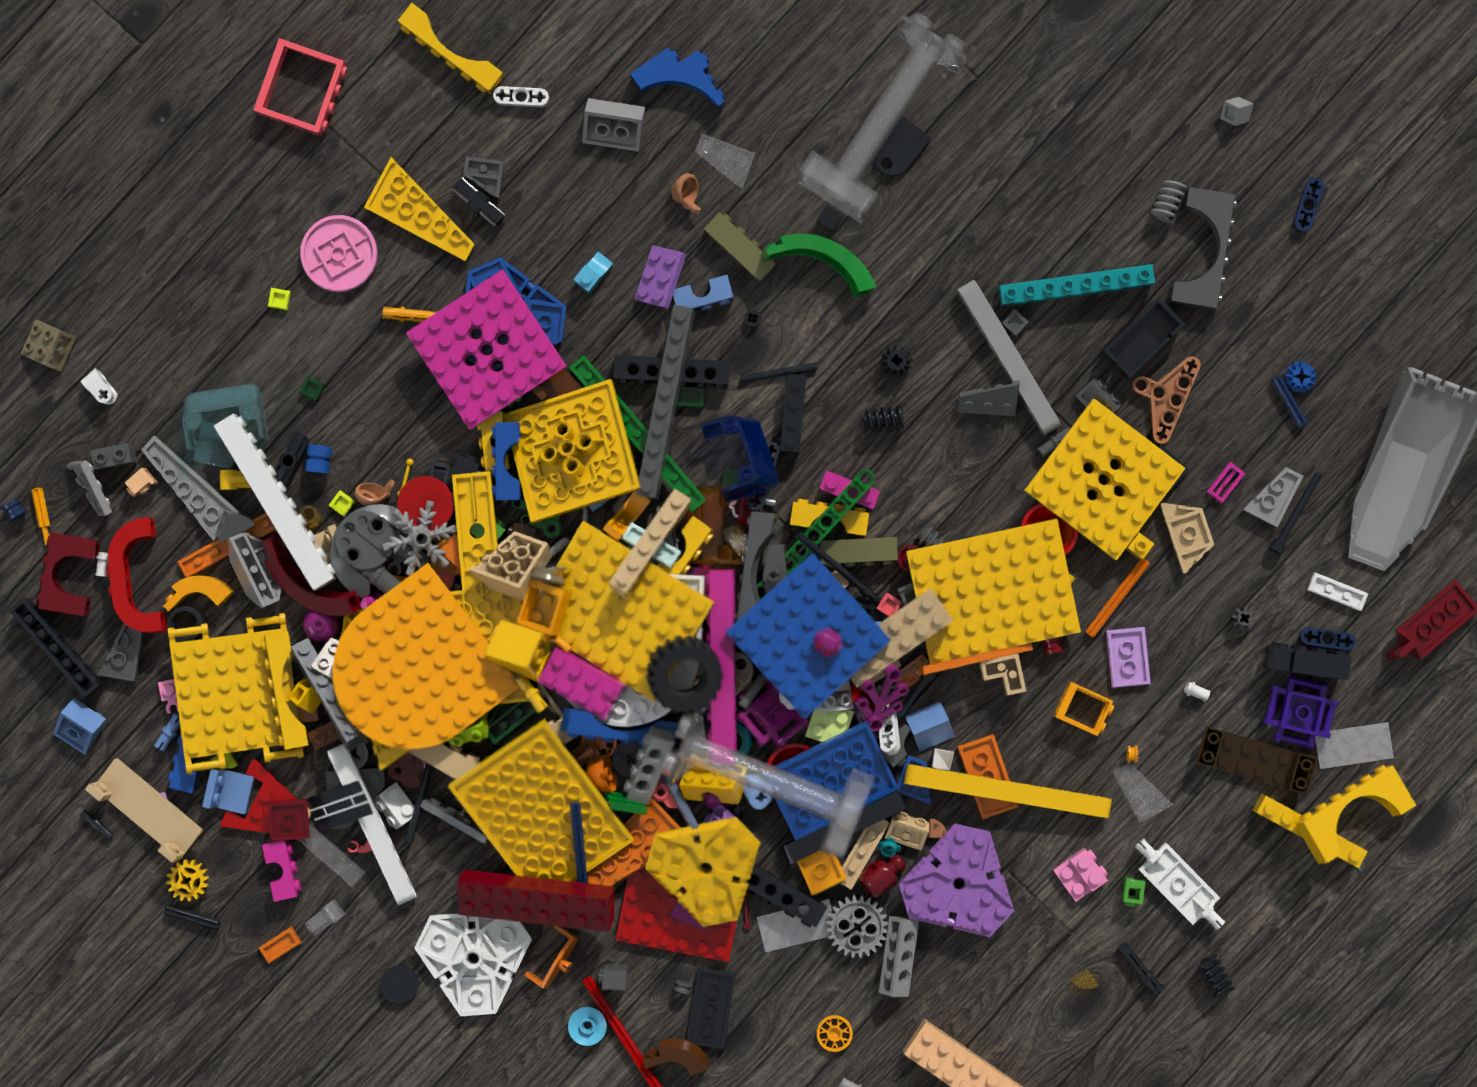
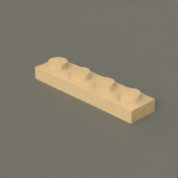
M884 819L863 830L842 866L848 880L841 884L852 890L890 822Z

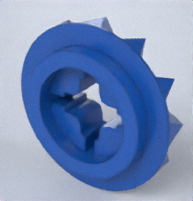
M1302 361L1290 365L1285 373V381L1288 387L1296 392L1308 391L1314 386L1317 378L1315 369L1309 363ZM1300 371L1303 375L1308 376L1302 382H1300L1299 378L1293 377L1300 374Z

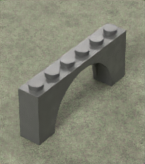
M1192 187L1186 190L1183 209L1197 213L1208 222L1216 237L1217 251L1212 266L1202 277L1193 281L1173 282L1171 284L1168 303L1210 310L1220 306L1222 301V294H1219L1220 287H1223L1225 282V276L1222 275L1223 268H1226L1228 263V257L1225 256L1226 249H1229L1231 244V238H1228L1229 230H1232L1234 225V219H1231L1232 211L1235 212L1237 200H1234L1235 194Z

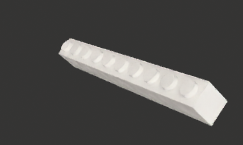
M232 414L215 424L214 427L312 589L318 591L337 579L334 575L336 572L332 564H328L324 559L326 557L324 550L321 547L318 548L315 544L316 537L312 531H307L304 526L307 523L301 514L298 515L295 511L296 504L292 498L288 499L284 493L287 491L285 486L275 478V475H277L276 471L271 465H267L265 453L261 448L258 450L255 443L257 440L251 432H247L245 420L242 416L238 417V415Z

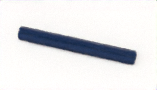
M579 801L570 803L577 882L588 883L581 805Z

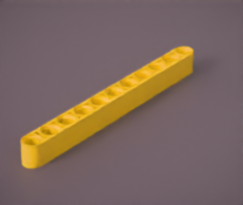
M907 764L904 783L909 785L1109 818L1112 799L911 764Z

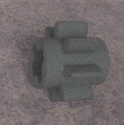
M1246 606L1242 608V611L1235 608L1237 613L1230 616L1235 621L1232 625H1239V630H1243L1244 626L1250 629V623L1256 621L1252 619L1254 611L1247 612ZM1241 615L1247 616L1245 618L1246 622H1240Z

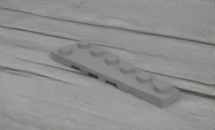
M153 436L141 449L214 541L218 539L215 533L224 509L241 513L156 436Z

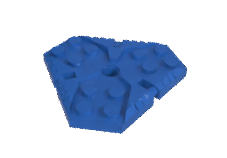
M501 257L468 271L466 293L503 269L553 346L563 342L567 306L539 285L532 284L527 276ZM525 288L530 291L527 297L522 294ZM479 329L474 330L472 333L473 339H479L482 336V332ZM507 335L499 337V344L505 345L508 343L509 338ZM487 345L483 348V354L485 356H488L492 353V347L490 345ZM470 356L467 358L473 364L476 363L475 356ZM500 361L495 362L493 365L494 371L503 368V364Z

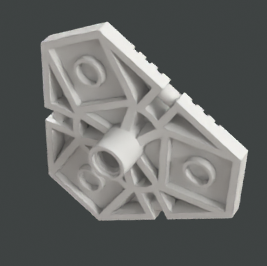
M459 913L430 915L418 939L415 950L435 979L438 977L441 982L440 987L460 1016L496 1014L513 980L511 977L513 973H516L532 937L522 922L465 916L459 915ZM469 922H475L476 928H469ZM476 953L479 957L478 962H471L468 957L469 954ZM501 966L507 969L505 974L499 972ZM448 970L453 975L450 978H447L444 974Z

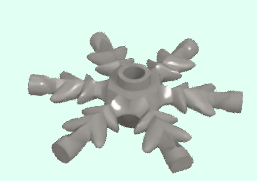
M427 500L425 510L420 508L422 518L418 517L421 523L418 527L413 526V519L409 521L407 512L404 513V516L397 508L391 512L398 520L394 524L403 526L401 530H408L409 536L404 538L400 535V539L390 537L392 542L383 543L382 548L383 551L394 548L393 553H396L401 547L403 551L407 545L413 547V551L408 553L411 556L404 562V564H409L406 571L408 575L414 573L415 566L421 567L419 558H422L419 552L422 549L428 550L427 557L431 554L433 564L436 561L443 567L449 564V561L442 556L446 552L437 549L439 545L432 546L431 541L433 538L441 541L440 537L450 539L448 534L456 533L457 525L446 527L447 523L445 522L439 529L436 525L434 531L428 530L427 525L433 522L430 519L436 515V512H431L435 502ZM422 534V539L416 540L417 535Z

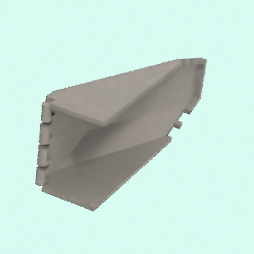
M1407 367L1406 371H1403L1354 498L1348 558L1385 571L1400 556L1399 553L1408 544L1411 545L1414 542V538L1423 529H1427L1477 428V393L1475 391L1462 387L1460 393H1458L1459 385L1444 380L1442 386H1440L1441 378L1426 373L1424 379H1422L1424 372L1412 367Z

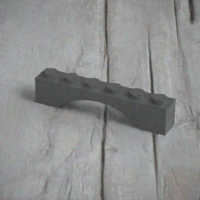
M751 511V516L748 517L749 533L745 538V546L747 548L742 560L744 571L740 576V584L742 586L741 592H739L737 597L739 609L735 614V623L760 601L756 583L757 569L763 551L777 535L779 516L776 514Z
M307 638L291 646L292 658L320 698L346 750L363 742L364 734L347 718L338 702L333 681L311 669V665L318 654L309 639Z

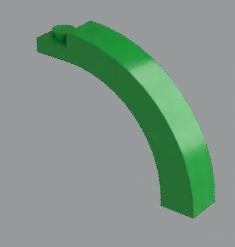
M811 234L780 236L776 243L767 245L761 254L763 262L787 255H804L819 259L830 265L843 277L854 298L870 294L876 288L869 271L852 252L842 245L821 236Z

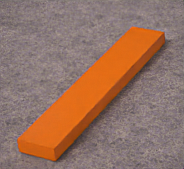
M264 513L253 520L255 526L245 531L260 539L275 531L276 528L267 513ZM217 539L177 561L186 578L193 576L228 557V539L221 543Z
M1032 643L994 650L921 666L918 668L919 675H925L1033 650Z

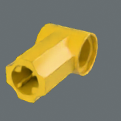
M220 470V490L251 488L241 471Z

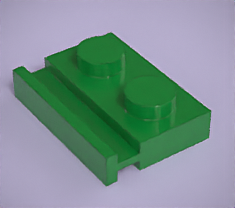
M617 792L603 794V798L612 810L642 815L647 813L648 807H645L644 803L627 800L626 794Z

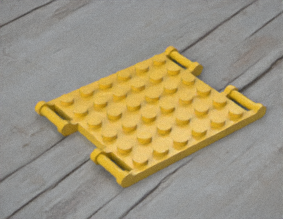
M285 613L272 617L246 618V634L209 638L207 623L201 624V626L181 629L168 628L187 774H193V771L214 768L226 769L224 753L263 748L265 763L276 759L296 756L298 758L304 757L303 747L269 752V747L280 745L278 735L281 734V729L276 727L275 716L278 715L277 708H273L271 697L275 695L274 690L269 688L268 678L271 677L270 670H266L264 659L268 658L267 651L262 649L261 640L264 639V635L287 631ZM280 623V629L261 632L253 631L255 626ZM202 634L203 637L201 640L175 642V637ZM289 654L283 668L282 688L290 711L299 721L297 705L288 698L294 689ZM218 754L219 760L191 764V758Z

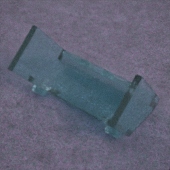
M244 384L188 394L184 400L182 416L187 450L197 451L194 429L199 428L202 424L201 412L239 406L240 415L244 419L257 420L259 438L269 439L260 388L255 384Z

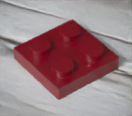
M307 799L268 802L271 841L310 838Z

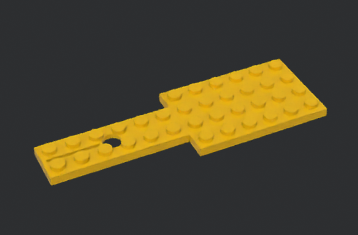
M491 471L452 475L462 591H451L450 593L487 642L491 643L494 630L501 620L523 627V625L517 623L523 601L490 589L469 570L474 565L480 564L483 561V557L487 554H492L498 548ZM476 523L481 524L485 530L484 535L478 539L473 538L470 534V528ZM509 670L516 680L523 677V675ZM519 688L499 704L526 701L525 695Z

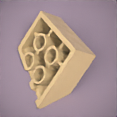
M514 531L497 546L498 548L492 554H487L482 558L483 561L480 564L474 565L469 570L490 589L524 601L530 579H533L531 574L534 572V567L545 568L552 556L548 543Z

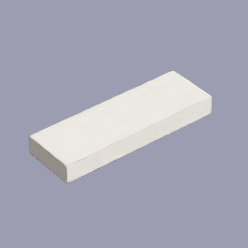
M1313 572L1307 587V591L1358 611H1362L1368 596L1366 592Z

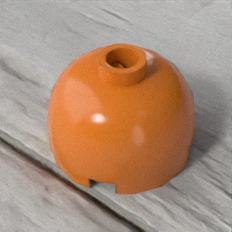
M608 755L592 758L585 768V774L600 794L610 793L617 789V774L613 775L611 767H614Z

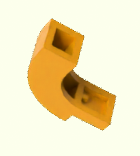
M637 490L634 491L621 509L605 525L603 530L606 531L609 537L617 541L621 540L631 522L635 523L653 499L636 495Z
M190 576L172 586L176 593H171L165 599L167 603L163 607L168 611H173L186 597L196 592L207 595L217 606H222L235 592L226 583L217 578Z

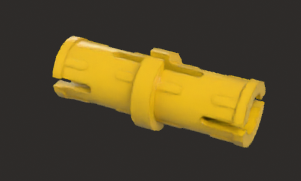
M525 676L515 682L525 695L526 701L529 700L538 714L548 707L538 694V689H535Z

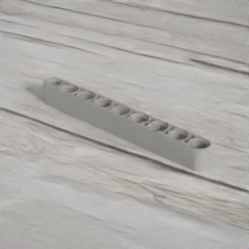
M972 280L958 288L957 292L1011 383L1019 380L1018 394L1042 434L1045 436L1060 427L1059 419L976 281Z

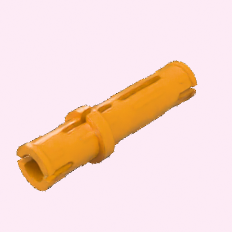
M384 307L382 318L400 320V322H423L437 312L405 309V307Z

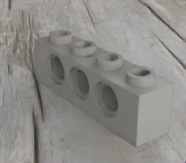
M650 727L648 734L645 733L642 749H639L637 752V761L635 765L631 766L630 778L624 783L627 800L649 805L674 745L673 732Z
M889 916L879 993L891 997H909L919 921L909 919V917Z

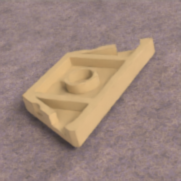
M1160 503L1159 505L1182 574L1187 573L1214 546L1203 509Z

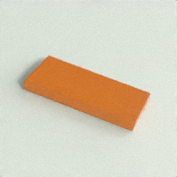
M994 734L957 746L966 774L1010 781ZM974 796L982 819L1019 807L1018 803Z

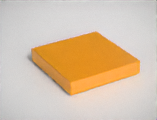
M832 845L797 861L812 896L848 880Z

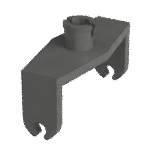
M786 544L768 545L763 571L766 595L787 577L784 552Z

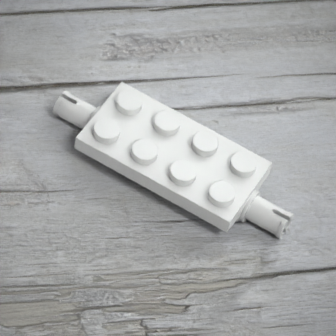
M1144 838L1139 842L1145 848L1139 843L1136 844L1135 848L1147 859L1138 870L1192 925L1200 918H1206L1218 930L1220 926L1216 920L1221 925L1225 923L1214 911L1213 907L1220 897L1166 842L1158 850H1154Z

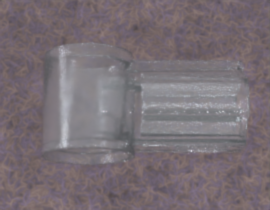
M333 899L305 924L307 929L316 936L346 913L336 900Z

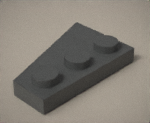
M1019 380L1004 386L998 384L990 389L979 388L960 392L958 413L1015 416L1020 385Z
M124 623L110 653L105 658L106 661L97 675L136 681L144 632L135 630Z

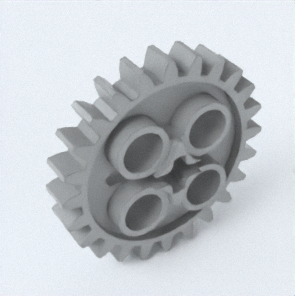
M853 895L850 901L846 896L844 904L840 900L838 901L839 908L833 906L835 913H828L832 920H826V923L831 925V927L826 928V931L832 932L828 938L835 939L832 942V946L838 944L837 951L839 952L844 949L845 956L848 952H851L852 958H854L856 953L862 958V952L870 956L869 950L877 952L875 946L882 947L880 939L886 940V937L882 934L887 933V929L883 926L888 925V921H883L882 919L887 917V915L880 914L883 908L879 907L876 909L877 901L871 904L870 897L864 901L863 895L860 896L859 900H856L855 895ZM858 908H862L865 911L864 915L860 918L854 915V911ZM871 916V919L860 925L861 929L859 931L854 929L848 936L843 937V934L854 928L855 922L860 924L866 917ZM841 920L849 921V926L846 929H841L838 926ZM868 924L876 926V930L873 933L866 932L865 928ZM853 935H858L861 938L858 944L850 942V938Z

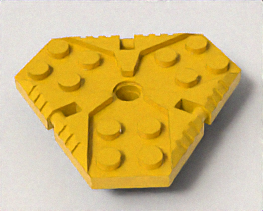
M736 817L699 824L696 829H692V826L660 832L654 836L645 869L671 895L674 894L678 898L677 901L702 927L735 921L739 917L748 886L746 882L747 879H750L760 841ZM695 836H700L701 840L696 841ZM702 863H709L712 868H705ZM733 876L740 877V878H739V880H735V879H733ZM682 886L686 889L684 893L680 890Z

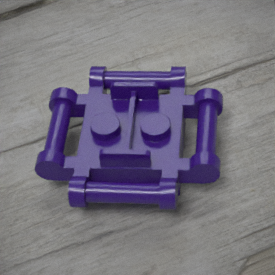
M1289 674L1286 689L1271 686L1270 691L1272 693L1263 723L1277 726L1274 742L1280 743L1283 741L1312 750L1316 736L1330 739L1331 733L1329 732L1335 707L1338 706L1339 701L1325 698L1328 687L1327 683L1304 680ZM1294 685L1317 690L1318 696L1293 691ZM1280 693L1284 694L1279 720L1277 721L1273 720ZM1326 704L1328 705L1322 731H1320V725ZM1284 728L1309 734L1308 739L1283 734Z

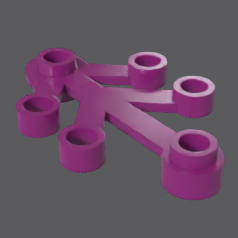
M888 665L885 668L884 675L886 678L879 696L871 680H865L862 683L863 690L869 694L875 704L874 711L872 712L868 707L869 702L864 696L858 697L855 703L866 715L865 722L867 721L871 731L880 730L883 726V720L893 713L899 712L903 707L897 698L908 693L909 689L905 683L897 684L895 691L889 694L892 683L898 681L902 676L900 669L896 665ZM889 704L890 707L882 711L883 707Z

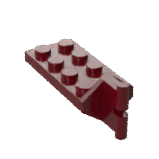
M1457 580L1451 581L1394 630L1399 644L1386 654V658L1388 660L1403 658L1410 653L1417 660H1422L1477 613L1476 603Z

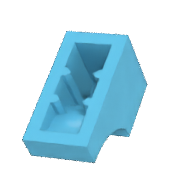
M597 252L577 274L574 282L590 294L612 267L613 263Z

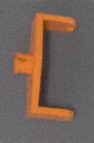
M554 926V928L568 937L569 940L553 962L544 980H541L529 971H526L524 974L543 989H548L560 970L566 974L570 970L568 967L571 968L573 965L567 959L579 937L561 926Z

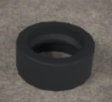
M181 606L169 614L166 627L167 630L168 628L176 629L175 620L182 613L192 614L196 618L197 626H201V624L206 622L203 614L198 609L191 606ZM202 634L175 637V640L179 642L197 640Z

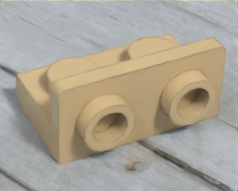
M900 811L892 815L885 839L891 837L895 840L894 842L922 850L929 832L930 823L923 818H916Z

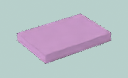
M1145 627L1107 630L1106 638L1111 688L1151 684Z

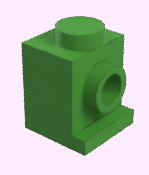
M1123 877L1121 900L1126 902V906L1137 907V904H1143L1146 881ZM1132 888L1135 889V893L1133 895H1129V890Z

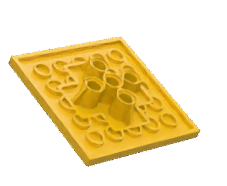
M611 379L503 414L505 422L520 423V443L514 445L512 451L531 523L641 489L617 395ZM567 427V428H568L567 433L564 434V435H561V433L563 432L564 428ZM590 439L589 446L584 447L586 440ZM572 445V450L566 453L568 446ZM554 451V456L548 459L550 452ZM577 463V468L574 471H570L573 464Z
M1092 399L1024 491L1111 558L1117 560L1185 468L1096 399ZM1111 460H1116L1118 462V468L1116 470L1111 468ZM1085 463L1091 465L1092 471L1090 473L1084 471L1083 466ZM1100 475H1104L1107 478L1105 485L1099 483ZM1116 486L1122 489L1120 497L1114 494ZM1089 490L1095 492L1094 500H1090L1087 497Z

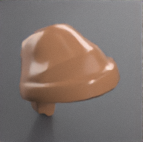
M683 174L671 187L673 200L682 204L684 209L699 214L701 209L694 204L698 195V181L693 174Z
M389 480L385 487L375 483H362L355 488V496L359 503L364 506L384 504L386 498H389L395 481Z

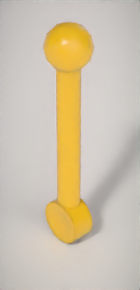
M407 459L406 461L407 467L401 489L407 483L410 467L413 465L412 459Z

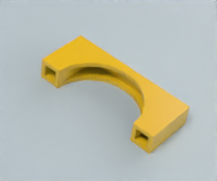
M1381 765L1375 768V773L1361 777L1359 779L1360 782L1356 785L1353 783L1344 788V793H1337L1331 796V801L1328 803L1323 802L1315 807L1314 812H1307L1300 816L1301 820L1296 822L1295 825L1318 864L1328 863L1342 854L1336 835L1337 822L1344 807L1355 798L1366 797L1382 804L1392 816L1402 815L1416 806L1393 765L1386 767Z

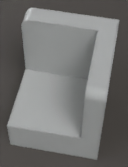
M1240 97L1224 101L1220 119L1234 126L1249 122L1253 103Z

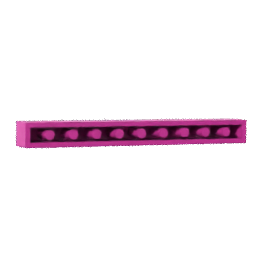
M713 569L709 571V574H706V586H709L710 592L706 597L715 602L706 617L707 625H710V632H707V644H710L722 665L723 680L721 681V691L716 692L717 698L709 701L711 702V709H708V721H711V729H708V740H711V748L708 749V758L712 759V765H735L737 763L736 696L734 697V692L736 691V643L726 633L735 624V569Z

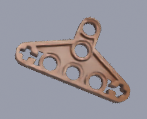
M1191 356L1184 359L1158 382L1143 376L1137 377L1132 382V389L1135 393L1150 399L1152 439L1157 444L1168 442L1201 366L1199 359ZM1193 360V365H1195L1196 368H1192L1189 373L1193 374V376L1191 377L1188 374H1181L1182 370L1184 372L1188 371L1189 366L1186 364L1187 362L1189 363ZM1180 378L1188 379L1189 385L1187 388L1179 386ZM1138 380L1145 381V390L1140 391L1136 388ZM1159 387L1164 391L1162 398L1154 396L1155 388ZM1173 395L1180 396V405L1175 406L1171 403ZM1169 412L1174 416L1172 423L1164 421L1165 413ZM1161 422L1162 425L1170 427V430L1165 429L1163 435L1166 438L1158 440L1159 436L1156 433L1161 432L1163 427H1159Z

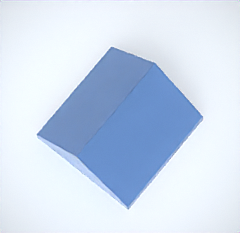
M940 701L905 716L919 751L955 737L950 721Z

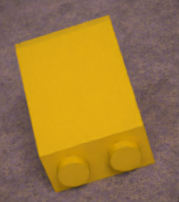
M501 620L494 630L491 643L487 645L485 655L491 662L538 682L553 646L542 632Z

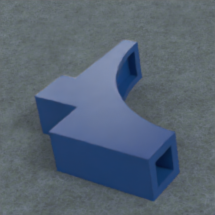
M667 48L630 73L631 78L641 92L661 85H681L702 93L714 103L717 109L725 105L724 94L720 89H715L713 86L715 82L709 73L705 74L709 70L708 64L710 61L704 53L701 54L698 50L679 63L680 58L674 50L671 52Z

